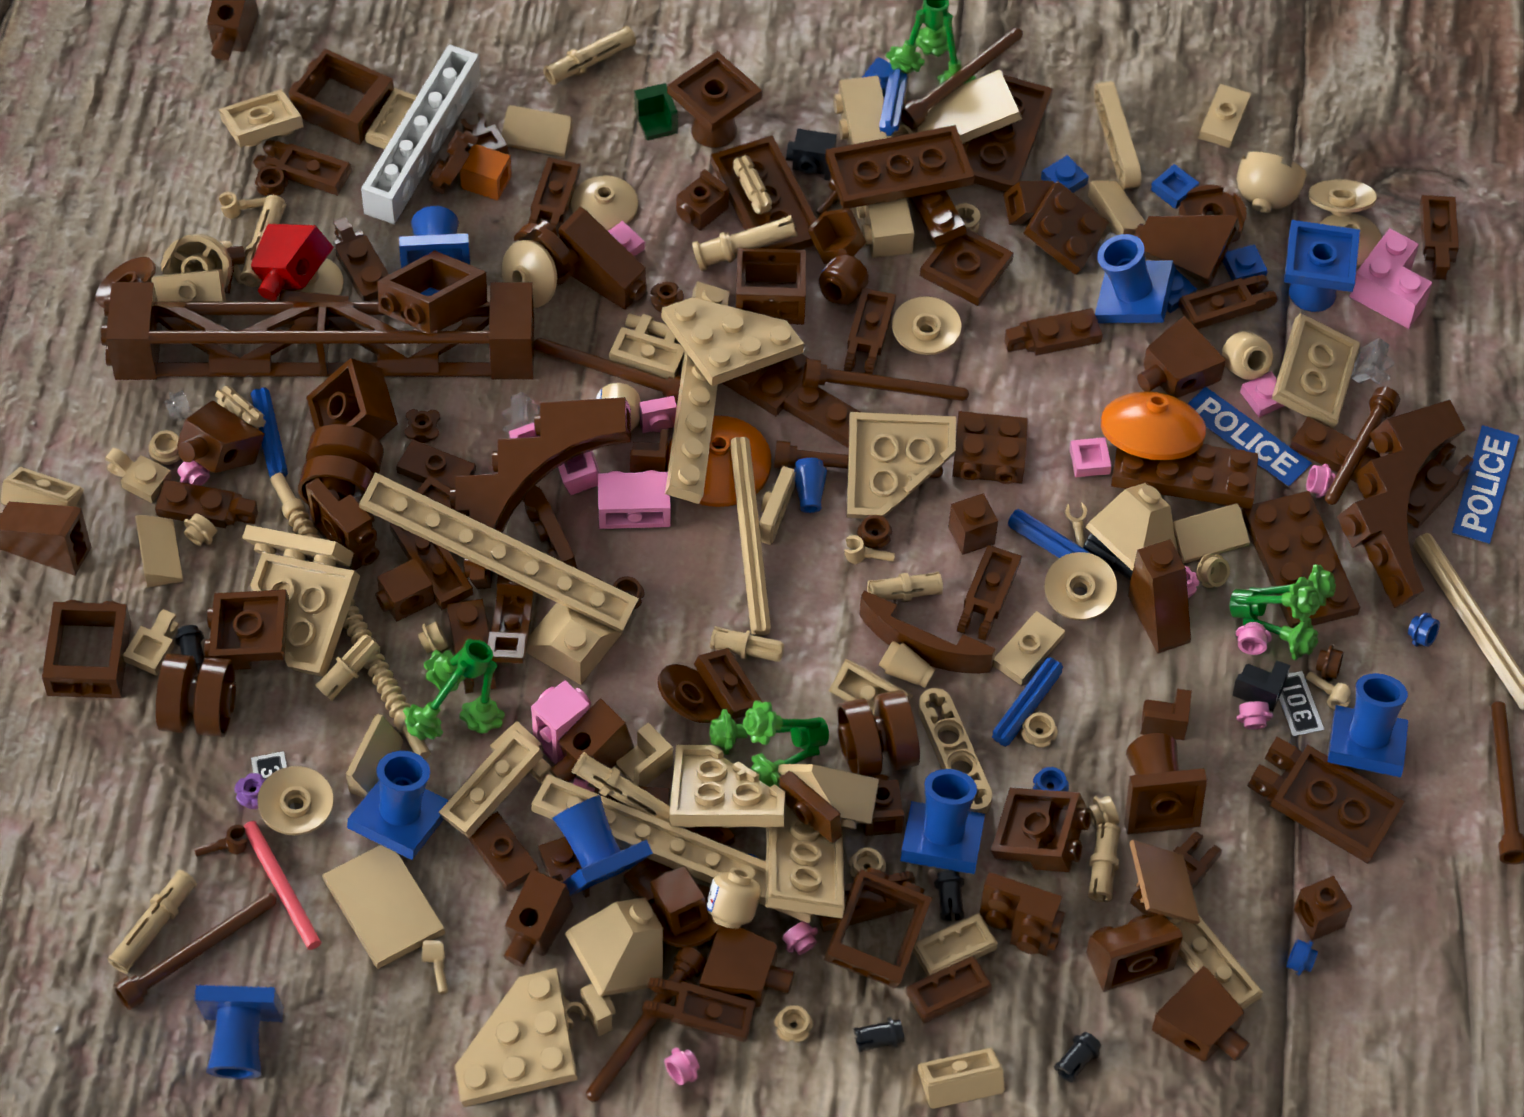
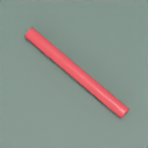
M256 821L246 823L244 825L245 834L308 950L317 948L321 941Z

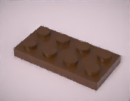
M1003 75L1022 120L962 144L975 176L974 184L1006 192L1022 178L1052 98L1053 88Z
M956 125L826 149L825 158L843 209L974 185L975 176Z
M773 135L711 154L710 163L719 180L729 187V200L745 230L785 218L789 215L792 216L797 236L760 247L759 249L802 250L814 246L808 228L817 219ZM747 155L751 158L754 164L752 168L757 170L766 188L764 192H767L772 200V209L769 212L757 214L751 205L753 201L748 199L739 181L741 178L736 175L733 169V161L737 157L741 158ZM773 255L768 256V259L775 258Z
M1203 444L1198 451L1184 458L1152 460L1131 455L1116 447L1111 487L1127 489L1146 483L1157 489L1161 495L1223 505L1238 504L1241 508L1252 509L1258 453Z
M1309 491L1255 503L1252 509L1242 508L1244 523L1272 587L1295 584L1299 577L1308 579L1315 564L1322 565L1324 570L1333 573L1336 584L1334 596L1326 598V606H1320L1314 615H1310L1311 625L1314 626L1358 615L1360 605ZM1279 604L1288 626L1291 628L1297 626L1301 621L1299 618L1292 617L1291 607Z

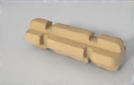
M747 155L741 158L737 157L733 161V169L736 175L741 178L739 181L748 199L753 201L751 205L757 214L769 212L772 209V200L769 194L764 192L766 188L757 170L752 168L754 164L751 158Z
M224 386L222 390L216 391L215 396L218 398V404L255 428L264 427L266 421L263 419V413L254 408L250 402L238 394L232 387Z

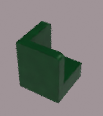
M662 83L634 90V112L645 139L649 141L677 134L678 111L672 97L667 93V84Z

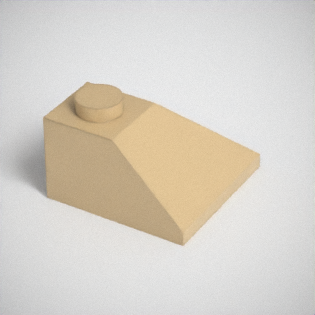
M1146 483L1125 489L1089 521L1086 526L1098 540L1132 571L1138 549L1171 539L1177 550L1171 507L1161 498V494L1157 489Z
M556 603L530 634L526 653L582 685L622 633Z
M779 764L778 773L781 776L788 771L793 772L840 812L841 828L856 829L857 823H872L879 779L814 764Z
M645 897L617 901L568 929L565 933L599 996L648 988L649 978L663 979V927Z

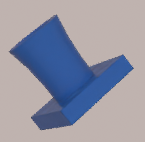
M441 206L422 208L415 213L411 220L414 236L399 237L401 268L434 250L471 265L469 234H457L459 220L455 213L448 208ZM430 287L420 294L430 296L437 293L438 290Z
M1291 220L1284 282L1291 283L1289 295L1296 306L1306 311L1320 312L1333 305L1336 299V290L1353 292L1356 279L1360 229Z
M1131 234L1116 235L1105 241L1097 253L1098 263L1105 271L1095 312L1098 323H1164L1176 271L1173 260L1146 261L1143 242L1140 238Z
M1378 673L1367 674L1358 679L1356 683L1355 708L1335 706L1327 762L1401 778L1405 763L1409 720L1397 718L1408 697L1406 687L1399 680Z
M395 751L385 755L377 765L378 782L349 816L347 828L413 860L444 820L439 811L449 800L425 789L430 776V768L423 757L410 751Z
M941 769L934 771L926 777L924 782L926 803L911 801L900 861L975 874L985 818L984 813L970 811L977 793V785L969 775L958 770Z
M601 795L580 802L552 818L566 837L582 869L562 882L566 884L570 896L632 869L653 854L647 839L620 851L607 820Z
M196 985L195 1002L205 1020H216L213 1046L206 1072L209 1075L226 1079H253L262 1075L259 1054L260 1021L282 1022L283 1005L276 988Z

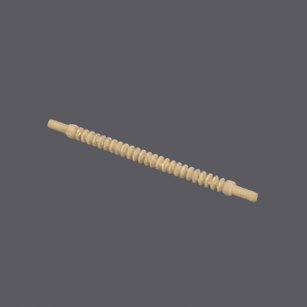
M282 473L274 474L270 481L283 504L282 512L285 518L289 520V525L293 527V533L321 539L317 535V529L313 527V521L309 519V514L305 512L306 509L302 500L295 498ZM352 599L343 628L347 629V636L352 637L351 643L353 645L365 634L372 636L371 631L367 630V623L363 622V615L359 614V608L354 606V599ZM379 648L377 653L364 665V668L368 669V676L373 678L372 683L377 686L376 690L381 694V700L386 702L385 708L390 710L389 715L391 718H394L393 722L397 731L404 733L414 753L427 759L431 752L425 741L419 740L416 736L408 733L405 723L406 716L403 710L405 707H410V704L405 703L406 696L401 694L402 689L397 686L398 682L393 678V672L388 670L389 665L384 662V655L380 654Z

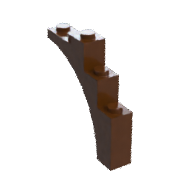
M626 398L540 402V414L534 417L535 434L540 437L498 439V451H493L492 453L493 471L498 474L455 476V488L450 489L451 509L503 533L516 507L531 488L552 470L578 455L603 446L631 442V408ZM464 558L466 578H470L476 589L491 588L493 571Z
M1451 400L1388 418L1369 433L1380 458L1371 460L1353 474L1358 488L1365 499L1353 503L1336 516L1351 547L1364 546L1368 558L1373 564L1394 608L1407 604L1424 592L1413 563L1408 541L1407 510L1410 490L1417 472L1432 451L1447 445V443L1466 430Z

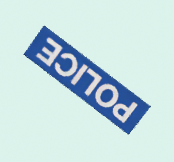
M1206 386L1188 403L1203 418L1209 430L1237 450L1258 453L1257 464L1288 487L1312 464Z
M1482 425L1473 455L1474 462L1469 469L1452 530L1453 534L1490 544L1519 435Z

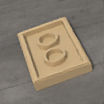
M997 70L959 86L928 110L925 122L917 127V131L956 125L961 141L964 143L1022 119L1001 70Z
M1300 313L1294 320L1271 399L1333 429L1339 421L1360 342Z
M379 845L323 874V881L377 969L423 946L424 940H434L445 934L442 923L399 854L393 850Z

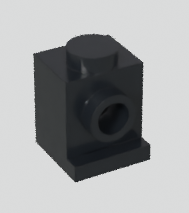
M797 128L795 142H788L786 161L792 162V170L808 174L824 175V180L830 181L831 173L825 155L826 149L836 148L837 134Z

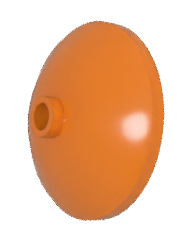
M1133 392L1111 401L1102 412L1101 429L1105 437L1119 449L1141 458L1152 460L1184 458L1198 451L1205 440L1206 425L1203 418L1188 403L1171 395L1159 392Z
M714 415L704 494L699 504L711 507L737 505L730 447L731 440L735 437H747L750 440L756 494L766 484L771 471V451L764 436L754 426L735 417ZM672 439L668 446L666 464L667 472L669 467ZM716 446H721V447H724V448H722V449H716V448H714V447H716Z

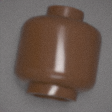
M847 254L839 255L832 259L819 276V287L823 296L830 302L838 305H849L861 295L862 288H866L869 283V274L864 264L856 257Z

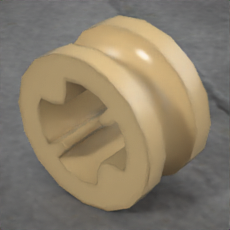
M963 203L956 205L955 208L960 217L964 218L965 227L977 233L980 226V211L972 204ZM966 218H969L971 222L966 223Z

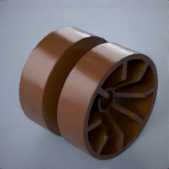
M331 424L317 428L310 437L306 453V463L303 466L298 485V493L301 499L309 505L306 484L319 478L326 488L330 486L334 488L341 500L351 494L360 503L375 472L378 474L380 472L384 455L382 444L372 434L349 425Z
M166 654L161 666L156 693V724L158 730L186 733L194 715V725L198 735L224 737L228 731L236 702L235 667L233 661L230 659L206 657L198 673L194 656Z
M901 689L876 695L874 714L864 698L838 704V738L842 754L847 761L851 773L868 777L881 774L883 755L893 771L919 765L920 746L917 728L909 701Z

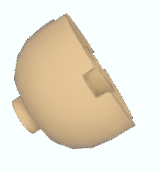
M1248 152L1247 158L1244 155L1242 156L1238 168V188L1242 196L1252 203L1251 207L1254 210L1270 213L1271 209L1285 208L1296 200L1305 183L1307 176L1305 169L1295 162H1292L1291 167L1281 163L1283 157L1275 154Z
M189 234L174 241L164 252L161 262V272L164 275L222 269L224 289L228 286L233 272L232 259L226 247L216 238L205 234Z

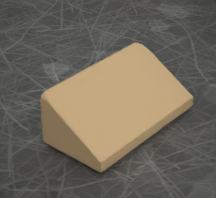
M508 105L502 137L507 147L565 157L573 133L572 117Z
M1117 181L1090 182L1088 197L1101 216L1109 221L1108 226L1115 236L1121 234L1134 235L1140 223L1145 225V220Z
M19 467L3 480L1 503L7 505L9 501L76 507L84 488Z
M1232 504L1173 522L1177 550L1183 564L1199 560L1208 553L1213 555L1250 544L1242 512L1238 504Z
M136 515L135 519L147 588L183 582L173 519Z
M845 659L829 689V692L845 701L864 698L873 714L875 696L878 694L901 689L909 702L913 697V694L848 659Z
M377 714L374 717L346 772L349 793L363 798L366 797L378 782L377 765L379 761L391 752L400 751L403 745L401 735L382 715Z
M992 1048L917 1065L926 1099L931 1109L1001 1094L1005 1090L1003 1068Z

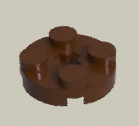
M458 130L455 132L447 145L448 149L446 152L449 155L445 161L439 158L429 173L430 177L428 180L432 182L431 188L441 194L445 192L446 185L443 182L449 186L453 182L470 155L467 152L470 148L468 143L475 146L478 140L477 136L467 130L464 133Z
M1201 185L1190 190L1187 193V197L1181 201L1178 216L1207 215V212H1212L1213 215H1233L1238 217L1240 226L1232 242L1238 241L1247 217L1246 206L1243 200L1235 193L1232 196L1229 193L1223 192L1224 187L1218 185Z
M543 220L539 224L527 223L515 234L514 242L517 240H532L541 244L549 252L556 267L557 285L565 283L574 274L575 265L579 262L578 254L563 243L557 236L555 228L549 222Z

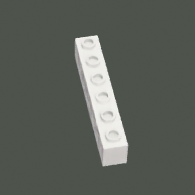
M448 44L361 188L364 214L395 225L480 82L479 54Z

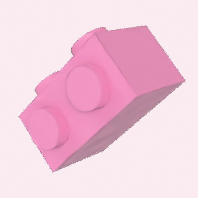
M648 470L639 473H623L620 471L598 473L599 529L671 527L670 495L665 494L668 472Z
M566 680L557 687H550L545 690L538 701L531 706L533 736L542 743L544 748L542 752L555 765L564 757L558 743L560 738L591 706L588 696L580 688L574 689Z

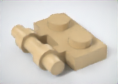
M629 313L625 326L634 328L635 331L621 327L610 350L609 360L666 379L668 377L675 378L684 359L685 350L682 345L678 344L679 341L666 324L654 321V317L646 314L637 316ZM649 334L657 335V336L663 337L664 339H660V338H657V337H654V336H650Z

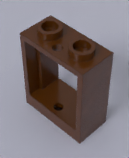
M324 49L317 59L315 58L310 62L307 72L303 77L293 83L289 91V99L300 113L302 119L360 145L394 90L393 79L328 49ZM329 79H333L365 94L350 115L314 100Z
M738 248L736 308L786 320L789 324L805 325L806 250ZM773 255L775 259H768V256ZM745 281L796 283V288L745 287Z
M435 250L377 281L379 312L429 334L487 303L486 271ZM430 287L438 290L437 293L429 297L420 294Z
M79 600L53 602L42 673L47 696L121 698L126 666L123 654L129 644L131 619L127 604H120L115 601L83 603ZM64 625L114 627L109 667L58 665Z
M868 868L867 871L861 869L855 875L844 904L843 916L838 920L823 960L895 989L901 983L932 898L924 895L925 890L915 884L903 882L901 886L889 881V875L883 871L874 868ZM862 889L914 909L894 964L842 944Z

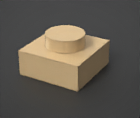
M593 984L581 988V1004L585 1007L586 1015L598 1037L612 1031V1015L616 1012L609 995L599 996Z

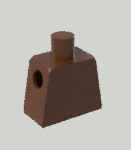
M212 0L207 18V28L213 44L211 50L213 57L219 60H229L232 51H246L259 16L256 0Z
M1183 316L1147 347L1143 364L1145 371L1137 375V380L1145 392H1150L1161 386L1168 395L1179 398L1221 381L1226 360L1193 324Z
M213 400L185 420L177 444L178 454L184 462L195 461L209 471L219 473L254 464L264 433Z
M600 698L560 738L558 743L564 757L550 769V772L554 777L570 782L577 776L571 772L583 752H586L587 755L609 769L613 768L620 758L634 748L626 722Z
M534 869L530 871L505 923L506 931L511 940L503 956L506 960L517 966L524 967L532 951L541 956L546 955L573 909L566 884Z
M720 925L699 986L754 1001L757 1008L762 1006L768 988L789 994L795 972L775 966L778 948L775 943L741 927L727 928Z
M1204 965L1156 1013L1152 1026V1031L1204 1062L1208 1061L1219 1048L1234 1061H1238L1250 1046V1043L1236 1032L1244 1016L1242 1007Z

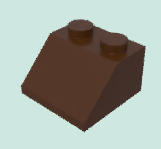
M353 358L346 361L306 397L315 430L331 424L349 425L362 429L380 440L398 425L382 368Z
M1160 914L1152 917L1141 915L1132 919L1126 925L1116 928L1106 926L1095 931L1089 937L1086 954L1102 991L1112 990L1174 970L1183 934L1177 926Z

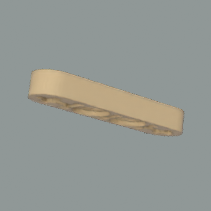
M1113 81L1095 83V105L1119 184L1123 190L1138 188L1141 186L1140 165Z
M930 688L920 696L918 713L942 769H952L953 763L964 761L972 767L971 772L967 775L977 785L975 797L982 799L981 804H976L973 801L970 811L986 815L991 807L992 790L956 707L946 691L939 688ZM930 702H935L937 706H941L940 715L942 720L937 722L938 715L933 707H929ZM950 730L956 733L959 739L953 744H946L940 741L938 735L942 731Z

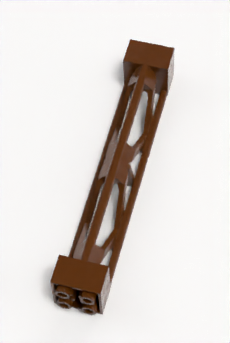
M111 282L110 296L104 297V315L108 317L107 325L101 326L102 346H106V365L112 366L115 380H157V377H329L345 363L328 362L329 344H359L377 355V362L365 363L382 368L384 377H492V380H533L535 322L532 282H490V302L483 304L431 334L418 328L398 330L369 316L385 315L379 312L378 302H158L154 282ZM201 315L275 316L241 331H230ZM295 320V325L288 331H272ZM462 321V324L455 330H442ZM356 323L369 330H361L358 326H356ZM189 324L203 331H195L191 326H189ZM162 325L169 331H161ZM489 325V330H483ZM329 326H331L335 331H329ZM160 344H192L209 355V362H159ZM218 344L263 345L239 358ZM292 344H316L319 362H271V356ZM385 344L431 345L407 358ZM458 344H489L490 362H439V355Z

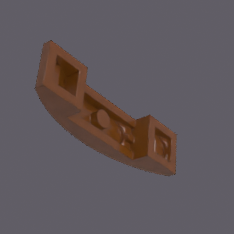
M499 574L492 631L489 632L488 645L493 651L491 661L523 664L529 640L534 591Z
M865 590L863 591L859 615L866 625L889 646L892 641L900 645L904 642L930 666L938 669L972 674L991 672L994 664L995 648L962 634L957 645L896 619V604Z

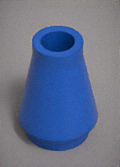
M803 458L796 461L794 472H796L795 486L800 501V510L805 513H816L822 509L821 501L827 469L820 459Z

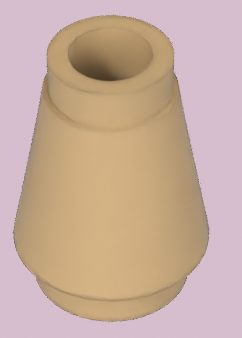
M892 641L879 663V666L886 670L885 674L924 688L936 670L904 642L900 645Z

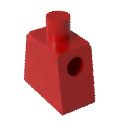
M268 224L251 262V269L262 281L258 288V293L263 298L275 301L282 289L301 290L305 288L334 248L333 245L316 225Z

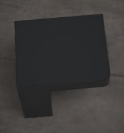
M1277 660L1272 672H1268L1256 666L1246 664L1242 674H1238L1235 680L1232 696L1247 702H1266L1269 704V711L1273 712L1287 683L1290 665Z

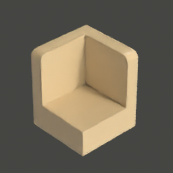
M647 723L637 731V746L616 762V767L630 782L637 786H646L673 765V746Z

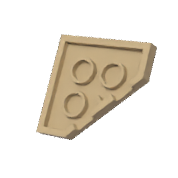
M693 297L662 308V320L711 386L803 353V341L786 320Z
M850 412L847 518L865 519L871 515L885 517L949 460L956 450V416Z
M262 552L250 586L253 591L287 590L289 605L284 659L288 667L294 671L324 677L328 672L360 575L353 570Z
M676 745L669 813L670 827H784L785 791L775 784L771 787L767 786L759 780L758 773L738 761L733 764L724 758L723 751L714 745Z
M557 968L518 977L456 1063L455 1070L459 1096L463 1107L578 1080L560 974Z

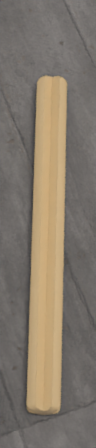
M735 437L731 440L730 447L750 628L752 635L765 636L770 633L771 625L750 440L747 437Z
M1430 533L1418 536L1413 544L1414 548L1519 708L1524 711L1523 672Z

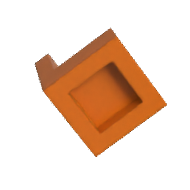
M478 144L472 145L468 152L470 155L460 170L461 187L464 190L498 201L512 177L511 156Z

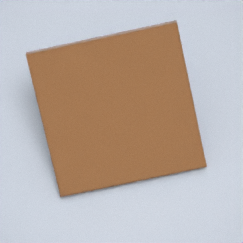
M1130 841L1129 844L1139 880L1136 886L1141 888L1143 898L1140 899V902L1145 904V909L1195 925L1199 924L1200 918L1184 856L1140 841Z

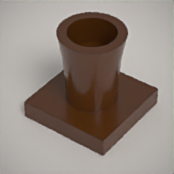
M716 51L667 84V93L694 117L691 126L693 138L699 144L709 148H719L731 143L737 134L734 117L762 99V89L719 51Z
M1150 733L1135 739L1126 750L1127 759L1135 772V775L1129 777L1124 820L1127 835L1201 827L1207 785L1204 768L1179 771L1177 742L1168 734Z

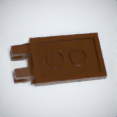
M1276 737L1264 759L1279 769H1285L1284 773L1281 776L1259 764L1247 786L1261 796H1267V801L1271 802L1270 806L1368 864L1405 801L1349 768L1327 762L1328 756L1308 744L1302 752L1296 746Z

